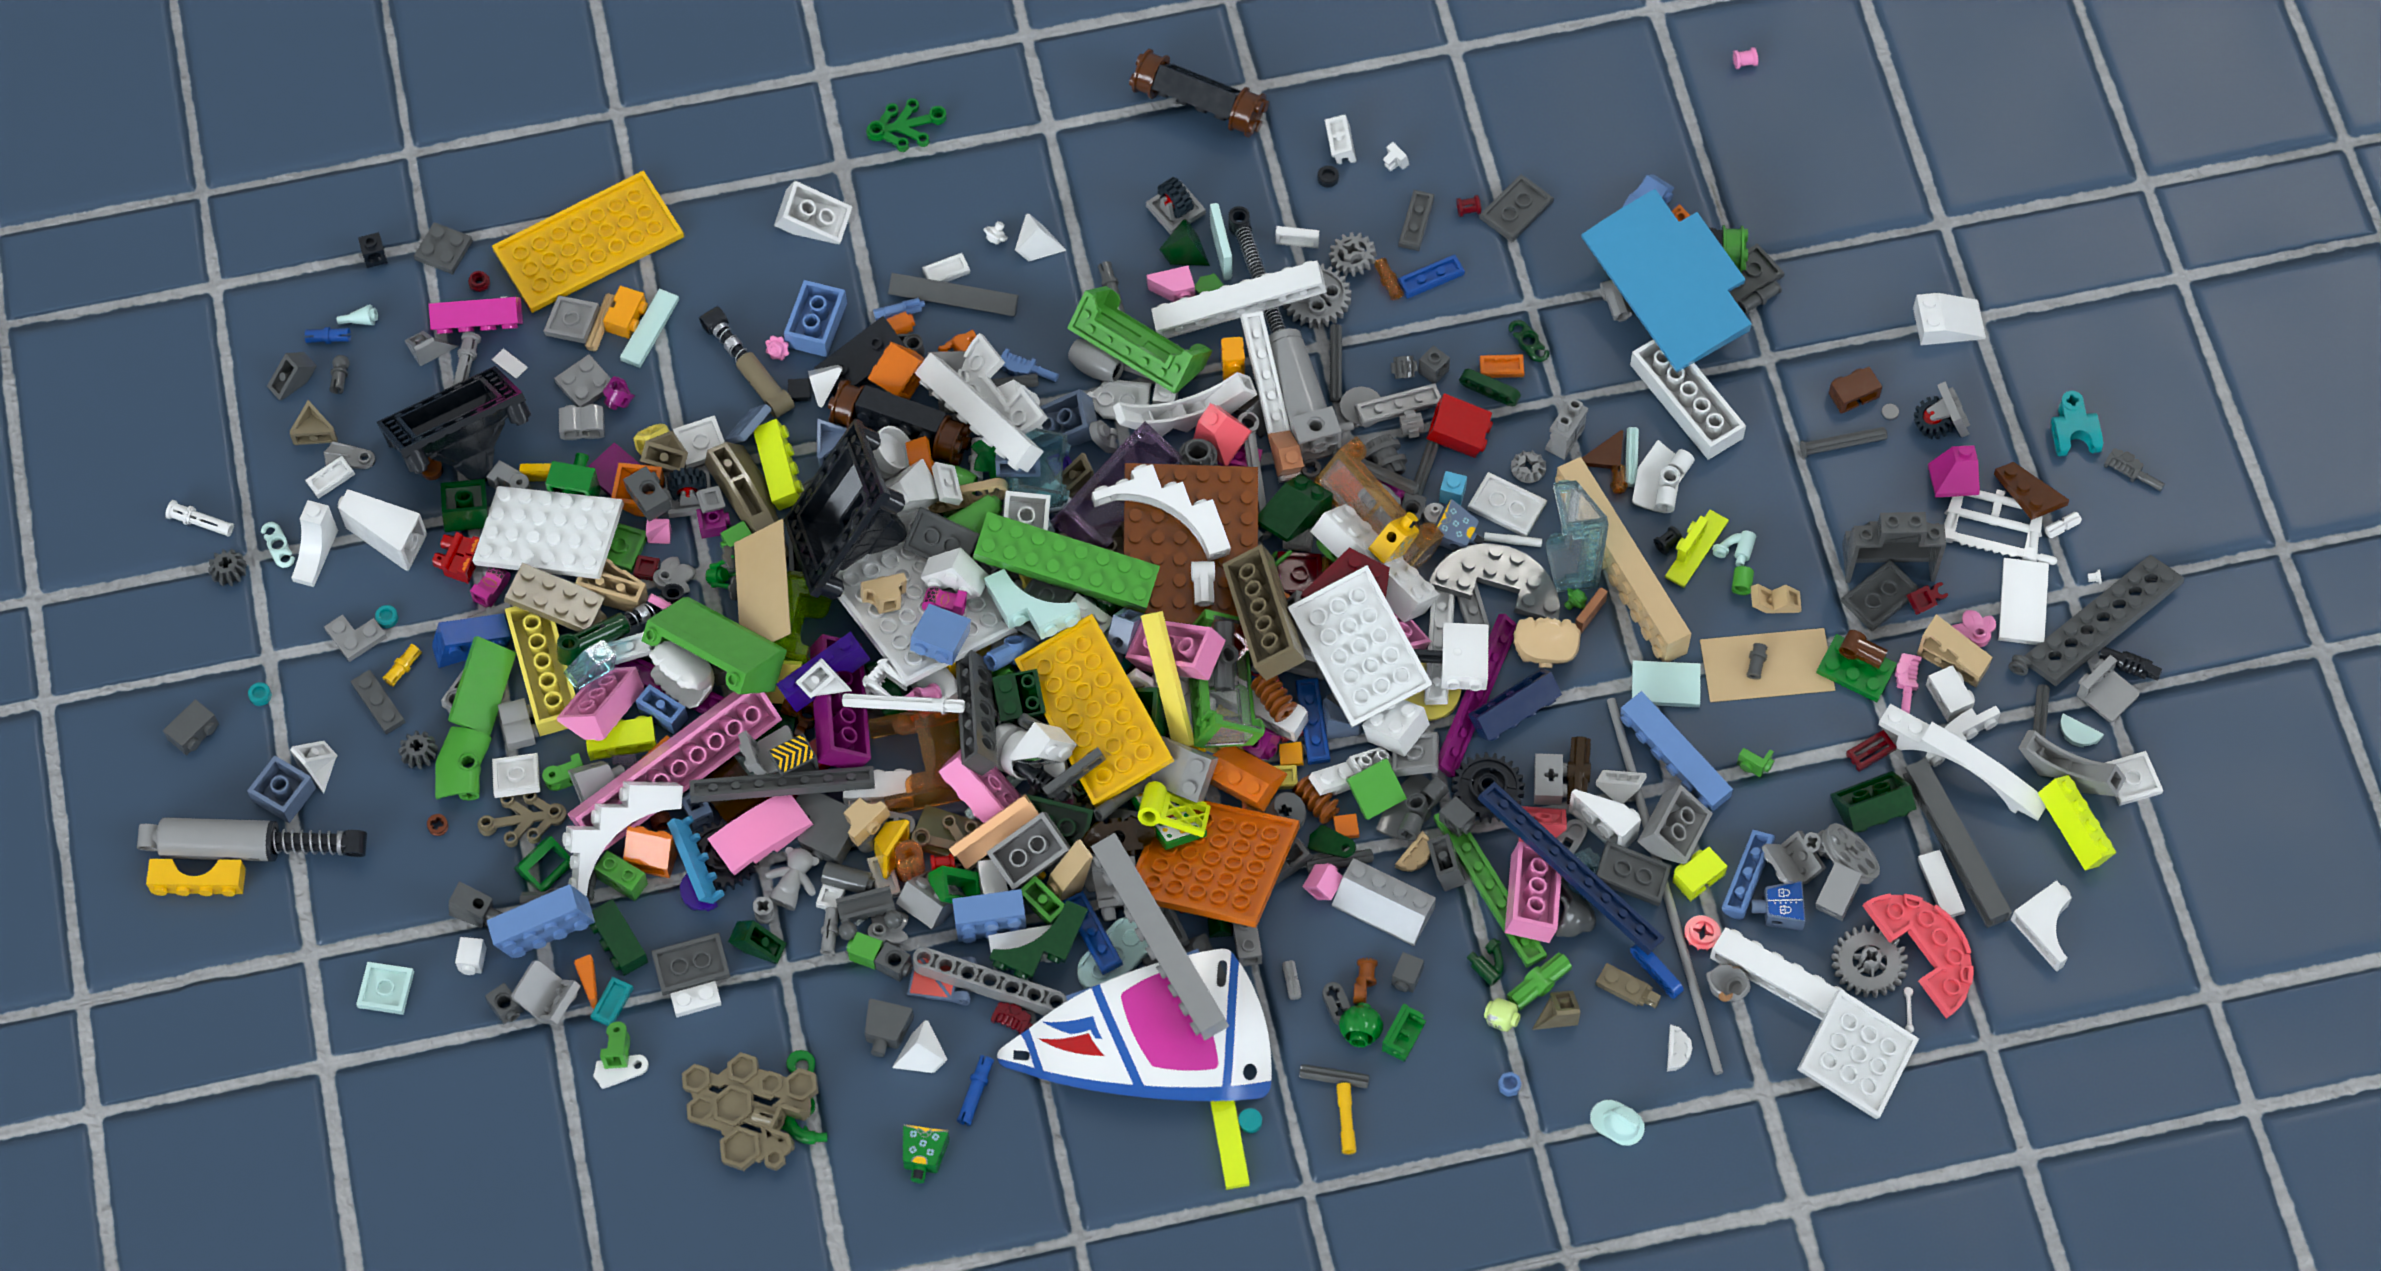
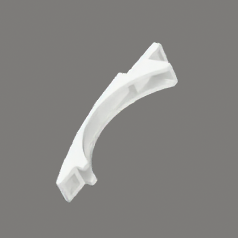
M1892 704L1888 706L1878 725L1898 735L1897 749L1900 751L1920 750L1947 758L1970 770L1990 785L2004 800L2010 811L2017 813L2019 810L2031 818L2039 820L2046 806L2035 789L1973 745L1934 722H1931L1929 725Z

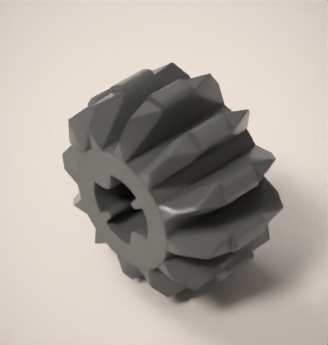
M222 549V554L220 555L214 553L215 559L209 560L210 567H208V572L212 576L215 583L219 582L223 587L227 582L230 586H233L234 581L241 583L240 576H246L245 568H247V563L243 560L242 554L240 552L236 553L233 549L228 553Z
M416 730L414 736L407 734V740H401V748L398 750L400 756H402V762L404 764L408 763L411 769L417 765L418 769L421 770L423 764L430 767L431 763L429 760H436L437 756L435 753L438 752L434 737H429L425 731L421 735Z

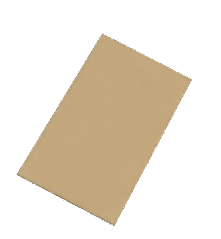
M783 519L734 543L739 624L771 642L791 634Z
M1824 628L1700 639L1710 702L1835 691L1834 681L1816 673L1828 650ZM1754 643H1762L1768 647L1766 650L1767 660L1763 663L1761 679L1759 680L1747 677L1751 660L1749 654L1750 651H1753Z

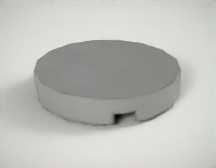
M1362 386L1348 390L1340 401L1341 417L1345 422L1352 421L1354 427L1359 428L1361 424L1354 410L1355 404L1381 398L1380 395L1371 388ZM1376 423L1366 425V426H1364V428L1370 427V426H1372V425H1374V424H1376Z

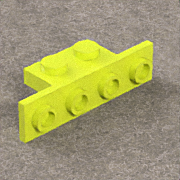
M1709 510L1705 517L1700 516L1697 522L1692 521L1687 530L1688 535L1685 539L1681 538L1676 546L1678 550L1677 558L1666 573L1665 578L1685 588L1729 522V519Z

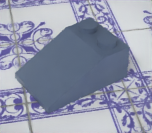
M1078 389L1040 406L1048 419L1042 424L1044 433L1031 438V440L1043 451L1079 445L1092 440L1089 426L1091 422L1097 421L1093 399L1082 390Z

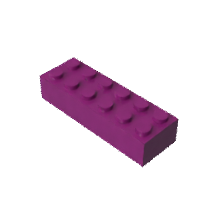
M822 634L809 648L810 660L841 638ZM864 665L853 673L848 671L835 672L852 691L815 696V700H813L818 763L839 768L863 767L871 759L867 708L844 707L842 704L843 694L845 693L866 694L862 682L864 678Z

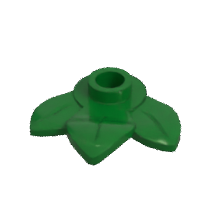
M982 440L976 441L971 446L973 451L978 454L974 470L978 472L989 471L991 479L1001 478L996 477V453L994 452L996 448L988 446Z

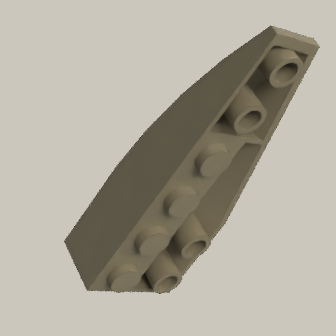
M725 442L708 449L705 459L707 469L740 520L745 522L751 533L753 534L779 521L774 505L771 502L766 480L745 447ZM785 541V553L787 559L789 558V550Z

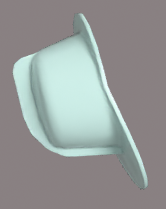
M1603 1100L1592 1108L1590 1114L1591 1123L1594 1129L1602 1135L1625 1146L1636 1144L1642 1138L1645 1131L1644 1122L1633 1109L1614 1100Z

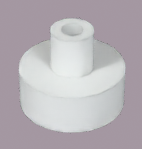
M1439 503L1427 505L1424 510V521L1428 525L1434 526L1444 507Z

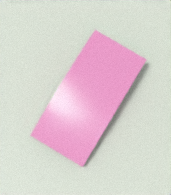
M792 795L774 796L728 823L710 836L708 840L730 871L736 875L750 863L754 862L757 864L773 850L776 852L780 851L811 827L813 823Z

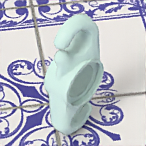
M274 522L264 524L261 533L265 534L264 539L267 541L268 549L275 563L282 568L290 567L294 563L295 557L291 556L292 551L289 549V544L281 527ZM268 528L275 529L273 534H265ZM274 542H284L280 549L272 548ZM284 555L291 556L288 562H281V558Z

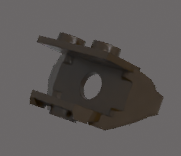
M1134 816L1128 817L1127 821H1122L1121 817L1108 819V824H1104L1103 821L1095 822L1081 838V841L1088 851L1094 854L1091 846L1112 835L1114 831L1119 830L1125 835V840L1121 844L1127 854L1133 856L1139 855L1138 850L1148 846L1157 836L1154 827L1143 825Z

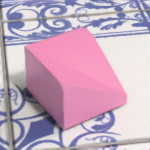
M658 518L650 522L647 520L646 537L648 543L669 544L672 533L670 520Z

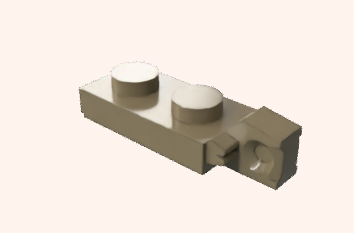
M1608 963L1604 966L1595 984L1635 1006H1643L1646 1003L1656 1009L1661 999L1659 994L1652 991L1653 987Z

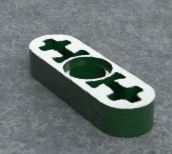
M1465 369L1459 378L1460 383L1464 387L1507 406H1516L1521 397L1517 389L1472 369Z

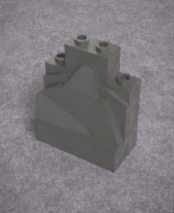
M1926 512L1880 513L1878 521H1870L1864 526H1854L1851 531H1845L1842 546L1846 583L1851 582L1855 563H1882L1889 560L1892 562H1929L1930 582H1935L1946 547L1945 525L1927 522Z

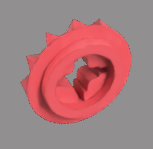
M1703 915L1692 917L1684 928V938H1687L1689 945L1695 946L1697 950L1706 949L1708 951L1710 948H1713L1721 935L1718 923L1712 918ZM1705 927V936L1701 940L1699 937L1700 934L1697 932H1700V930H1702V928Z

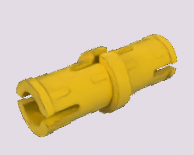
M410 644L400 658L395 659V664L382 677L383 680H386L385 682L388 685L394 687L402 675L410 671V666L422 654V651L414 644Z

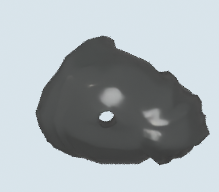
M1561 876L1560 901L1565 909L1558 921V929L1555 932L1556 937H1575L1582 932L1592 931L1596 925V916L1592 906L1587 900L1573 892L1569 888L1568 882Z

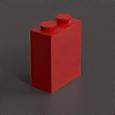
M1444 393L1437 402L1426 439L1475 458L1480 451L1483 452L1487 445L1488 440L1485 439L1486 433L1490 432L1493 421H1490L1492 412Z

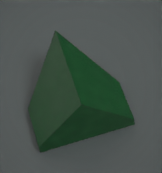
M1183 219L1159 250L1170 265L1210 266L1198 234L1189 222Z

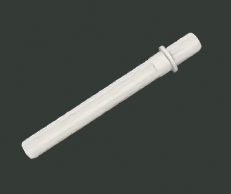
M845 693L842 698L844 707L941 712V714L946 712L963 713L965 710V701L963 699H947L946 696H942V698Z

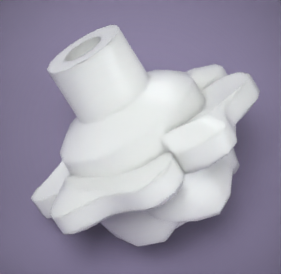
M997 221L995 226L984 228L988 241L996 245L1008 239L1003 232L1005 225L1002 222Z

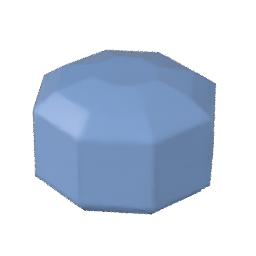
M1513 1072L1502 1074L1498 1081L1500 1093L1507 1097L1517 1095L1521 1089L1520 1077Z

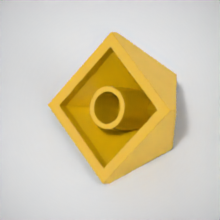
M908 820L885 822L874 839V852L884 879L889 878L909 847L910 821Z

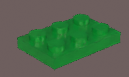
M1836 634L1816 673L1877 703L1897 663L1885 657L1878 669L1858 658L1855 660L1848 659L1839 652L1844 637Z

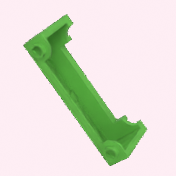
M1107 286L1085 290L1067 327L1070 331L1172 393L1179 392L1204 369L1213 351L1212 349L1198 343L1191 346L1189 350H1185L1119 310L1120 296Z
M690 597L681 598L648 619L641 640L650 646H656L663 641L669 640L727 672L726 684L728 688L739 695L775 692L787 649Z

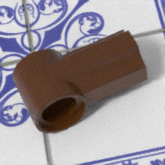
M1849 630L1839 648L1840 654L1852 660L1858 658L1878 669L1888 650L1868 641L1866 636L1857 630Z

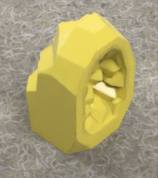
M656 424L639 431L633 438L636 451L642 455L645 441L669 432L668 426L666 424Z

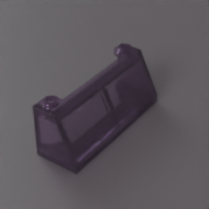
M1145 421L1121 444L1055 515L1050 523L1073 539L1106 549L1114 540L1111 536L1124 522V501H1113L1094 507L1091 500L1092 492L1100 486L1106 485L1110 487L1124 479L1125 463L1178 465L1183 457Z

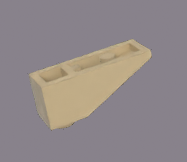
M1080 839L1074 843L1051 872L1048 879L1047 887L1061 901L1083 890L1093 856Z

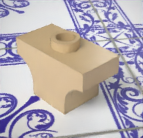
M905 574L881 576L877 579L861 582L860 597L862 602L873 604L879 614L900 610L901 595L906 593L907 579Z
M860 797L844 812L847 822L851 824L848 834L852 842L857 846L870 835L875 834L880 829L881 824L891 816L888 807L882 801L869 804Z

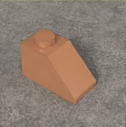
M1291 431L1268 434L1277 477L1299 473L1304 464L1300 446Z

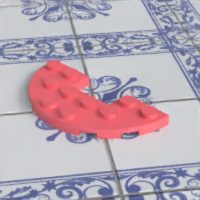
M1885 894L1865 902L1862 906L1889 943L1908 932L1934 967L1933 971L1922 977L1918 982L1946 1019L1950 1017L1967 998L1974 973V966L1971 964L1970 957L1971 949L1959 925L1942 908L1937 905L1933 906L1923 901L1922 897L1915 895Z

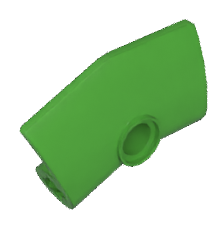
M452 726L436 759V799L457 794L460 799L469 801L480 797V764L492 741L489 735L464 727ZM469 763H474V765L469 768L465 767Z

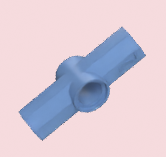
M1026 634L1006 637L1003 645L987 652L983 656L984 663L987 665L988 670L993 672L1008 664L1016 665L1014 659L1046 641V638L1038 642Z

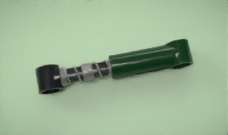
M675 583L667 584L663 587L662 594H659L658 597L673 604L684 597V589ZM643 603L635 607L633 612L627 611L625 615L617 613L574 635H561L557 640L558 660L563 665H574L580 660V656L628 634L631 626L635 624L639 626V622L641 624L647 622L651 616L658 614L663 609L652 603Z

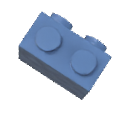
M928 604L911 636L910 650L918 655H924L940 663L952 666L970 633L971 619Z

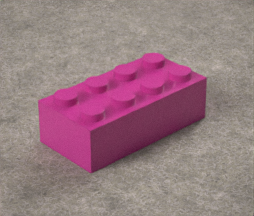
M520 297L428 304L431 330H437V334L453 333V329H458V332H474V327H480V330L483 331L496 330L497 325H502V329L518 328L517 324H523Z

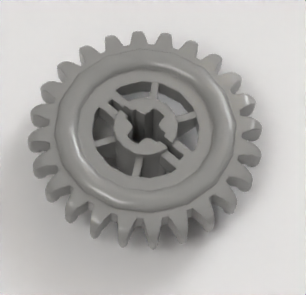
M1863 925L1861 933L1854 927L1852 935L1848 931L1845 932V940L1841 937L1838 938L1840 946L1834 945L1833 947L1836 953H1833L1831 958L1836 962L1832 963V968L1838 969L1834 975L1842 977L1839 983H1847L1848 991L1854 988L1855 995L1863 992L1864 997L1867 998L1869 993H1872L1873 997L1877 998L1878 992L1886 996V989L1893 992L1895 991L1894 985H1901L1902 980L1899 978L1906 977V972L1902 971L1908 968V964L1903 963L1908 959V955H1901L1905 950L1904 946L1897 948L1900 942L1899 938L1889 943L1881 930L1876 933L1875 925L1871 927L1870 932H1867L1866 926ZM1865 948L1861 954H1855L1858 950ZM1883 958L1886 959V966L1881 962ZM1853 959L1859 961L1858 965L1855 967L1853 965ZM1878 969L1883 970L1882 974L1874 977V973ZM1862 973L1870 974V977H1867V976H1864V975H1861V974H1862Z

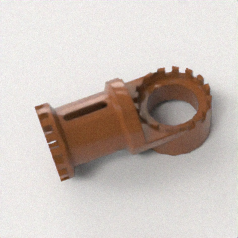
M1366 957V960L1365 958L1357 960L1359 977L1356 978V983H1354L1353 1004L1366 1003L1367 987L1377 984L1375 978V967L1378 966L1377 960L1372 958L1368 960V957Z

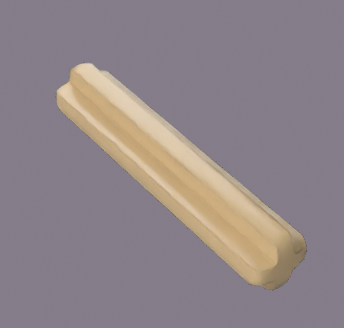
M606 294L585 344L589 351L595 352L599 347L605 332L603 319L609 307L614 308L616 304L613 301L615 297L613 294Z

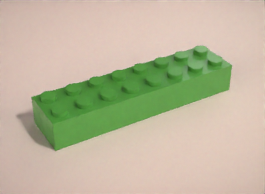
M988 511L973 555V560L1121 607H1127L1145 614L1160 568L1158 565Z

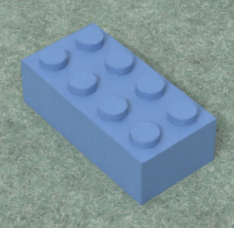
M571 884L486 920L493 945L511 958L522 957L530 950L543 948L547 943L563 939L574 931L584 930L588 925L595 922L588 898Z

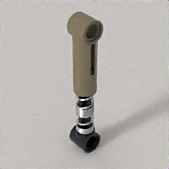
M716 306L699 317V321L706 333L719 338V342L724 344L723 347L730 356L735 357L736 367L765 404L771 408L770 413L775 419L795 408L794 402L786 390L780 388L752 352L747 353V348L742 347L743 343L739 338L730 332L729 322L720 307Z

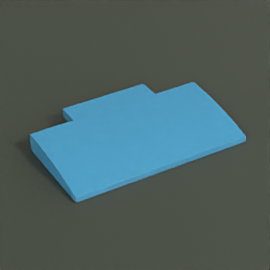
M1653 189L1581 234L1586 245L1676 372L1681 371L1750 331L1752 323L1729 293L1731 290L1744 284L1746 279L1698 212L1679 222L1657 190Z

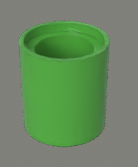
M1746 566L1734 568L1731 588L1733 593L1738 595H1749L1751 593L1754 576L1752 568Z

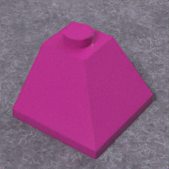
M1974 445L1953 446L1928 463L1935 498L1980 494L1978 458Z

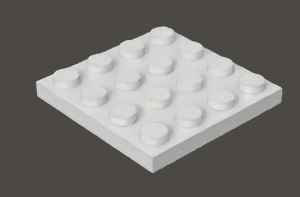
M1840 989L1836 992L1797 1070L1873 1118L1878 1119L1919 1038Z

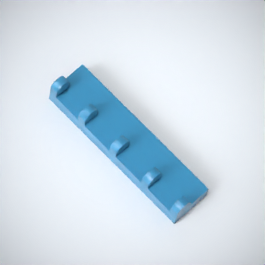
M687 816L683 820L673 818L667 824L697 898L701 902L713 904L724 896L723 890H715L712 881L717 878L715 872L708 873L704 863L709 859L708 853H700L696 842L701 839L699 833L692 834L689 826L694 822L693 817Z

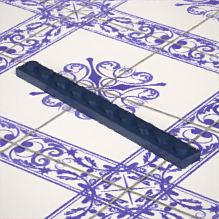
M1492 783L1479 795L1478 800L1647 955L1663 942L1665 937L1498 784Z

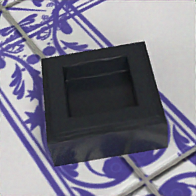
M810 378L788 379V394L793 402L811 401Z

